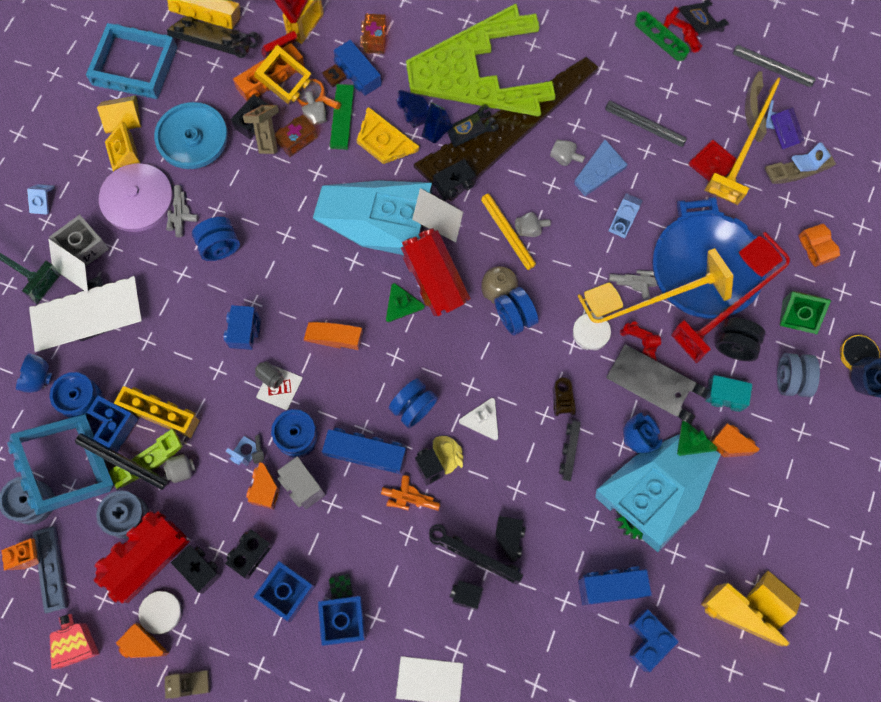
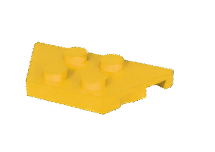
M369 107L366 109V115L361 124V131L357 137V144L382 164H386L419 151L417 144Z

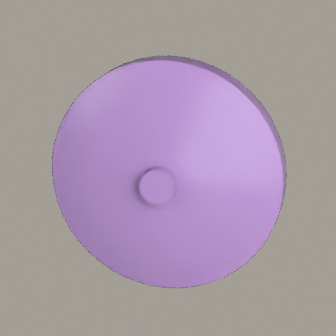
M142 163L129 164L115 170L106 178L99 192V206L102 214L114 227L128 232L145 231L158 225L167 216V211L171 210L173 204V189L168 178L158 168Z

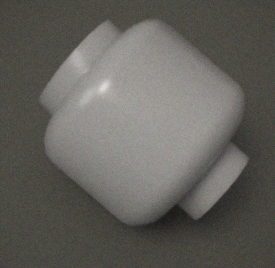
M184 454L167 459L166 464L163 465L167 480H171L173 483L190 479L192 476L191 471L195 470L192 459L188 460Z

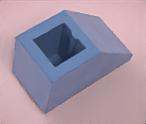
M626 193L609 228V232L626 238L643 200Z

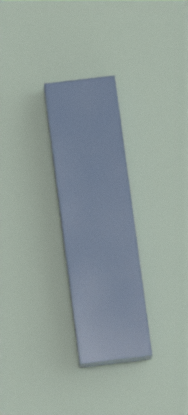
M56 527L33 532V537L35 538L39 564L37 565L44 613L48 614L68 608Z

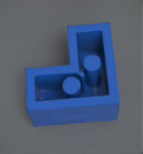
M231 305L230 312H227L226 316L228 329L224 331V341L229 348L253 350L254 337L259 338L261 319L255 307Z
M100 396L96 397L87 411L88 414L103 422L93 440L115 452L119 451L138 421V418L132 413Z
M648 609L642 610L629 624L643 640L629 656L644 672H651L679 642Z

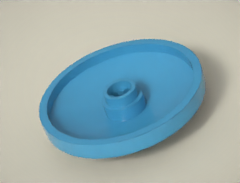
M189 102L171 108L160 118L155 128L154 140L160 155L169 164L182 169H197L212 163L222 154L227 144L228 131L224 119L214 108L203 103Z

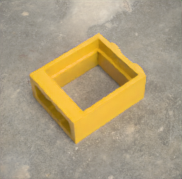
M308 0L296 23H290L284 14L282 15L287 34L295 30L297 34L296 42L302 44L324 15L321 0Z
M278 45L259 66L254 75L256 79L287 104L291 101L295 102L300 96V89L302 87L305 89L311 82L309 79L311 73ZM279 57L303 76L289 94L266 76V73Z

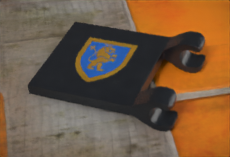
M710 0L679 7V11L698 34L717 30L723 32L725 30L724 27L729 25L726 19L716 22L708 12V7L713 5Z
M486 104L482 105L477 112L445 128L453 147L486 131L493 132L498 130L497 124L491 126L492 123L496 122L495 118H489L484 125L480 118L491 116L490 111L484 113L488 109Z

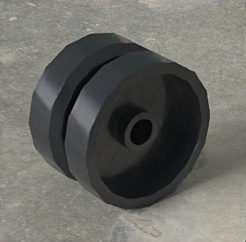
M728 318L722 324L721 334L715 346L720 353L729 358L739 361H755L759 356L760 345L763 343L766 333L762 326L750 320Z

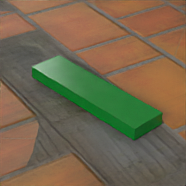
M336 85L335 101L339 102L341 106L338 110L334 108L330 149L348 150L354 85Z

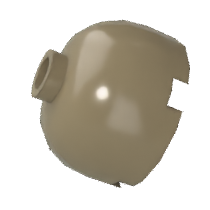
M504 266L490 268L481 281L483 296L493 304H495V298L503 294L509 296V292L518 287L516 274Z

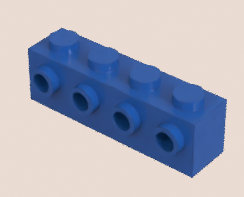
M334 428V430L328 429L322 449L324 456L401 474L406 455V448L403 447V444L398 442L384 443V440L381 438L372 437V439L364 438L365 435L355 432L351 435L339 428Z

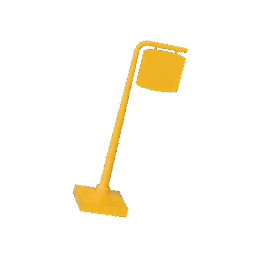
M780 77L775 80L770 88L758 118L729 176L723 177L714 173L704 191L736 205L746 196L749 188L737 183L736 177L781 80Z
M714 248L708 251L707 274L705 277L602 319H594L591 313H594L596 317H601L623 308V302L611 283L585 291V299L580 294H578V298L589 319L594 323H602L707 283L713 284L723 300L726 301L731 299L733 274ZM585 300L587 301L588 306L590 307L591 311H589V309H588L586 303L584 302Z

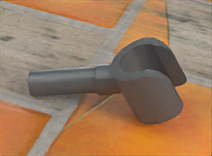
M255 435L257 452L251 453L254 464L264 460L260 435Z

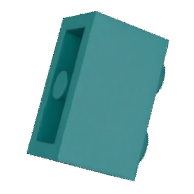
M713 375L708 380L707 389L711 391L705 402L711 403L714 407L725 406L730 407L732 411L741 412L750 405L753 384Z

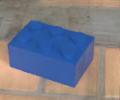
M639 566L623 570V573H620L619 569L608 570L600 576L599 572L586 573L582 579L578 580L582 606L652 596L647 570H640Z

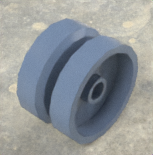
M784 353L779 360L777 368V386L780 394L785 396L797 394L800 397L814 396L820 379V366L817 357L808 354L798 356V354Z
M22 476L10 480L0 493V510L4 516L16 522L32 525L42 522L51 514L52 511L36 515L34 509L31 510L27 502V498H29L27 490L23 491L20 483ZM35 479L42 500L55 497L52 489L46 483Z
M116 491L104 497L99 504L96 513L97 523L105 533L117 538L129 539L126 535L131 528L137 527L143 521L142 518L150 511L146 502L138 496L127 491Z

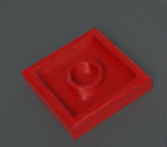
M295 30L264 45L261 50L263 57H268L277 45L283 48L290 43L294 44L297 38Z
M712 139L688 165L707 181H710L714 173L726 177L731 172L737 159Z

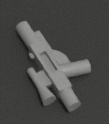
M175 185L174 213L171 214L170 210L167 211L168 222L166 230H174L172 225L174 223L175 236L183 237V221L198 222V215L190 214L189 208L185 205V193L182 192V187Z
M637 270L636 274H640V276L609 274V281L616 282V285L631 286L633 290L642 292L643 300L650 299L648 287L658 286L653 271Z

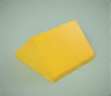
M136 95L102 101L97 106L106 134L112 133L121 121L125 122L128 129L141 127Z
M121 121L105 141L113 172L123 166L140 163L133 136L125 122Z
M767 571L746 596V599L750 602L748 607L759 611L763 615V620L774 626L776 630L797 614L801 598L770 571Z

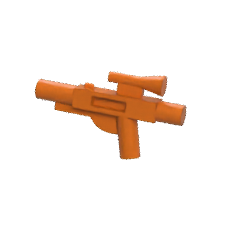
M402 476L401 491L386 487L382 488L381 495L397 499L396 502L388 499L387 507L409 510V506H406V503L416 505V507H427L439 511V502L433 501V497L419 494L415 487L409 486L410 476Z

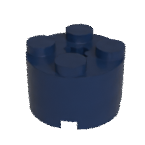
M866 357L852 365L851 381L857 392L881 398V358Z

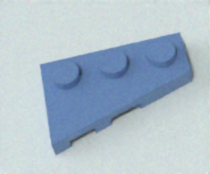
M604 140L575 179L574 185L584 196H587L626 169L628 164Z

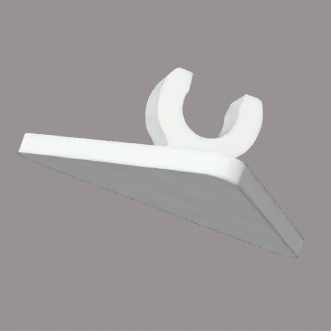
M489 399L460 418L459 423L493 440H497L498 429L495 399Z

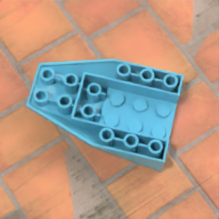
M368 181L322 185L313 219L362 247L404 255L400 248L403 246L401 242L415 236L419 238L418 234L422 227L420 223L412 220L420 188L432 194V183Z
M680 434L662 442L661 447L647 454L640 453L634 456L596 490L595 498L610 511L613 508L616 509L643 533L642 539L656 552H659L698 510L721 455L718 451L679 456L677 448Z

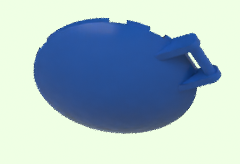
M716 197L689 202L684 200L678 201L679 218L666 227L654 248L652 260L654 277L662 293L705 277L707 274L708 251L715 248L733 274L731 299L724 301L715 286L709 283L667 298L676 308L689 315L704 319H714L766 279V275L761 277L756 274L739 255V251L756 239L757 236H754L747 228L748 226L739 219H733L719 212ZM709 207V210L687 212L686 210ZM761 289L729 316L735 315L747 308L757 298Z

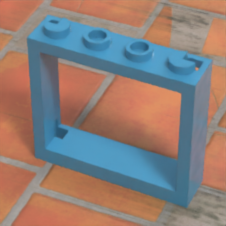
M107 23L86 76L91 85L158 100L175 56L177 45L174 38L167 35ZM115 37L163 48L150 83L101 72Z
M85 414L10 434L9 442H7L8 452L14 455V468L22 476V479H20L23 491L27 490L29 498H27L28 505L31 507V510L34 509L36 515L111 491L113 482L103 458L84 449L97 484L42 500L21 443L74 428H76L78 435L82 433L93 439L94 435Z

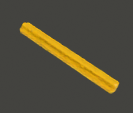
M485 194L482 196L481 201L526 269L534 268L536 265L535 261L491 195Z

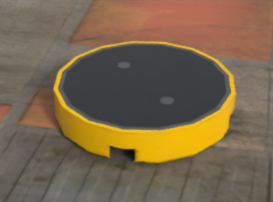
M851 336L840 347L841 361L851 371L852 365L863 358H880L878 346L867 336Z

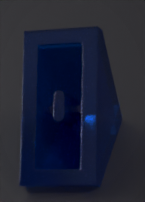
M431 102L422 137L432 143H437L452 127L446 110Z

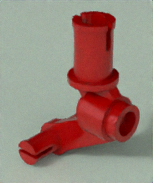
M674 7L671 13L665 17L666 20L663 25L667 29L671 24L682 28L684 41L689 44L693 53L700 51L702 44L697 38V31L691 24L676 17L680 11L678 7Z
M636 321L625 324L620 330L622 332L620 334L622 336L631 335L642 339V345L644 346L642 354L657 361L655 352H657V347L661 345V337L639 328Z

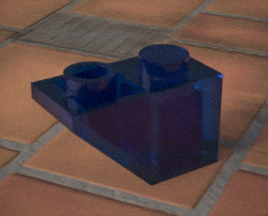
M404 90L398 91L397 105L399 109H403L404 118L407 123L410 122L412 128L432 121V111L424 97Z

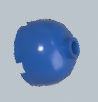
M28 353L20 369L21 374L20 378L17 379L16 390L33 393L41 390L45 384L49 385L52 373H49L48 362L42 357Z
M639 413L626 422L623 428V437L625 444L636 453L647 454L661 447L662 439L659 440L658 434L661 432L656 422L649 415L643 416V413Z

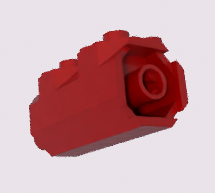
M431 228L419 233V238L415 236L401 242L403 246L400 248L404 254L403 260L409 272L414 274L420 287V294L425 305L430 307L434 316L442 315V310L448 313L464 305L471 298L438 230Z
M159 511L156 513L148 512L137 527L135 526L127 532L126 535L129 539L126 543H116L111 548L110 554L96 562L94 566L97 569L95 572L96 577L93 580L101 588L105 587L109 591L107 595L115 603L118 601L122 604L129 603L190 542L186 535L171 520L168 522L165 520L166 516Z

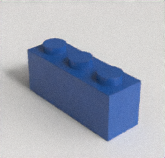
M351 40L333 50L334 63L343 69L348 80L351 79L358 92L361 91L366 96L382 86L381 75Z

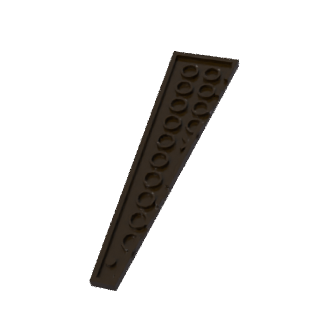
M584 57L550 80L553 83L555 100L539 102L541 116L499 110L482 121L484 125L489 118H495L496 122L492 123L491 126L497 124L498 130L493 132L486 131L456 147H453L452 142L448 145L445 144L440 150L430 153L414 163V168L433 185V175L465 159L475 173L477 180L598 71L599 67L590 59Z

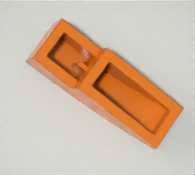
M308 322L304 341L339 349L345 347L359 350L363 330L360 327Z

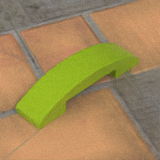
M171 429L157 438L155 444L131 460L153 471L181 449L182 444L175 430ZM118 466L108 471L116 489L139 479Z

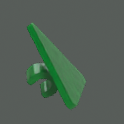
M393 283L391 285L386 322L421 311L425 306Z
M682 421L677 448L679 456L714 452L717 450V446L706 438L703 430L699 432L689 423Z

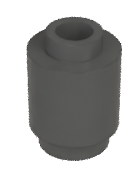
M268 361L259 363L255 368V376L269 388L276 389L282 384L284 380L282 372Z

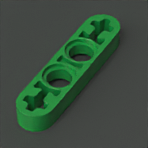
M642 11L637 14L635 26L675 60L683 61L687 58L690 50L687 44L648 12ZM657 28L660 33H653L651 29ZM664 39H670L672 44H666Z

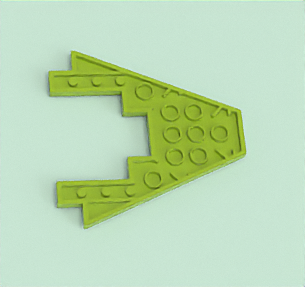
M514 4L406 60L411 93L480 106L486 104L492 109L496 108L541 116L539 102L555 100L552 81L500 89L497 75L479 78L475 55L491 53L489 39L539 32L537 15L519 16L517 4Z

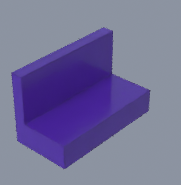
M793 107L771 116L782 150L805 141Z

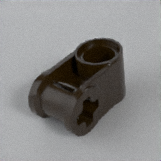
M559 378L552 389L554 415L559 416V414L566 413L575 415L576 407L572 383L568 378ZM563 384L566 386L567 391L561 392L557 386Z

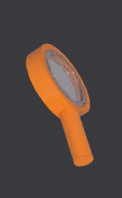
M310 79L309 85L305 89L303 87L300 89V96L297 98V101L302 107L308 104L305 93L312 91L315 102L323 101L324 104L337 110L341 106L339 102L326 97L325 88L316 79Z

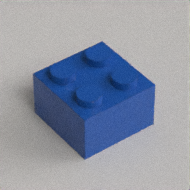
M278 561L254 595V598L287 622H292L315 586Z
M361 596L318 601L321 646L366 641Z

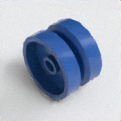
M226 217L209 218L196 225L192 230V237L198 246L199 254L205 261L224 259L239 249L240 242L236 233H234L230 219Z
M517 287L509 292V296L503 294L495 298L494 303L497 313L511 335L515 336L523 332L524 326L531 328L538 324L539 320L536 309L523 288Z
M69 372L61 375L53 383L49 398L51 405L66 417L73 418L85 414L86 418L89 419L92 416L87 411L96 397L100 396L103 398L99 386L87 376L78 372Z
M419 378L408 383L394 397L388 407L395 416L402 415L401 422L407 428H411L421 421L438 401V396L432 390L425 391L426 385Z
M290 409L282 412L272 424L271 435L273 442L283 454L289 457L300 458L314 450L318 442V431L313 419L307 413L301 410Z

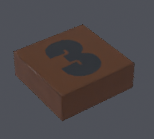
M337 64L322 72V76L332 88L346 80V75Z

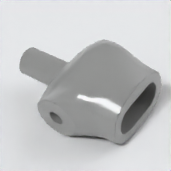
M312 91L306 92L308 104L302 107V111L309 126L327 122L323 101L315 102Z
M557 139L550 154V157H553L563 166H568L572 160L583 163L585 156L576 153L577 145L574 142Z
M533 212L527 213L515 220L518 235L526 237H537L542 233L541 227H549L551 225L549 219L538 220Z

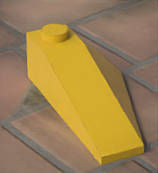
M729 583L716 585L701 603L705 607L704 611L714 619L716 617L721 621L778 646H788L789 644L774 626L762 621L763 615L759 611L748 607L750 602Z

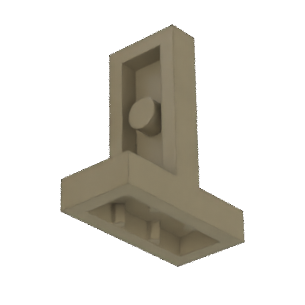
M261 105L243 115L244 123H253L258 151L261 154H275L278 152L272 123V116L279 113L278 105Z
M209 670L164 677L165 699L210 693Z

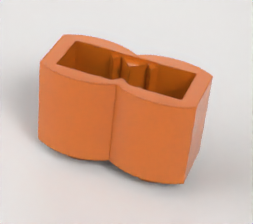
M824 223L805 229L799 234L800 242L807 251L809 260L814 267L834 261L840 256V248L832 240L831 231Z

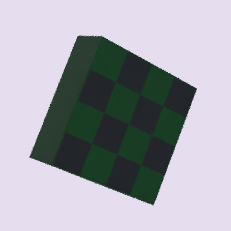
M349 574L329 578L333 600L353 595Z

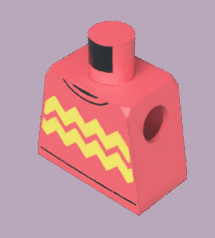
M72 614L59 617L61 630L50 633L52 669H61L99 655V651L86 623L74 625Z

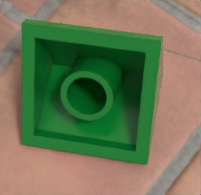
M791 291L783 299L779 325L818 334L831 299Z

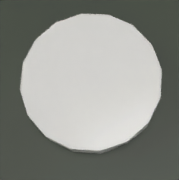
M591 313L594 319H602V318H603L602 316H601V317H596V316L594 315V313ZM584 314L574 323L573 338L577 345L583 349L599 350L610 339L611 329L607 321L594 323L587 314Z
M157 591L149 594L139 608L141 625L146 631L153 634H163L173 630L178 625L182 615L180 601L175 595L166 591Z

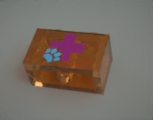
M365 14V21H361V31L364 34L360 35V46H363L364 53L384 54L386 14Z
M302 114L294 118L285 127L280 128L275 133V138L283 151L289 157H292L316 140L318 135L316 128Z

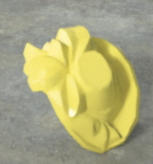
M436 437L433 440V450L443 466L445 474H450L457 466L462 468L463 451L461 446L451 437Z

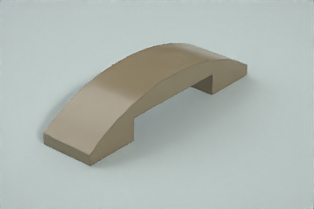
M759 71L755 76L745 99V117L750 132L758 118L757 96L763 88L762 71ZM763 117L754 137L757 142H761L767 133L766 117Z
M816 152V159L821 160L823 152ZM831 155L814 171L800 172L794 162L786 164L782 162L766 166L765 170L772 184H782L818 174L835 166L836 163Z

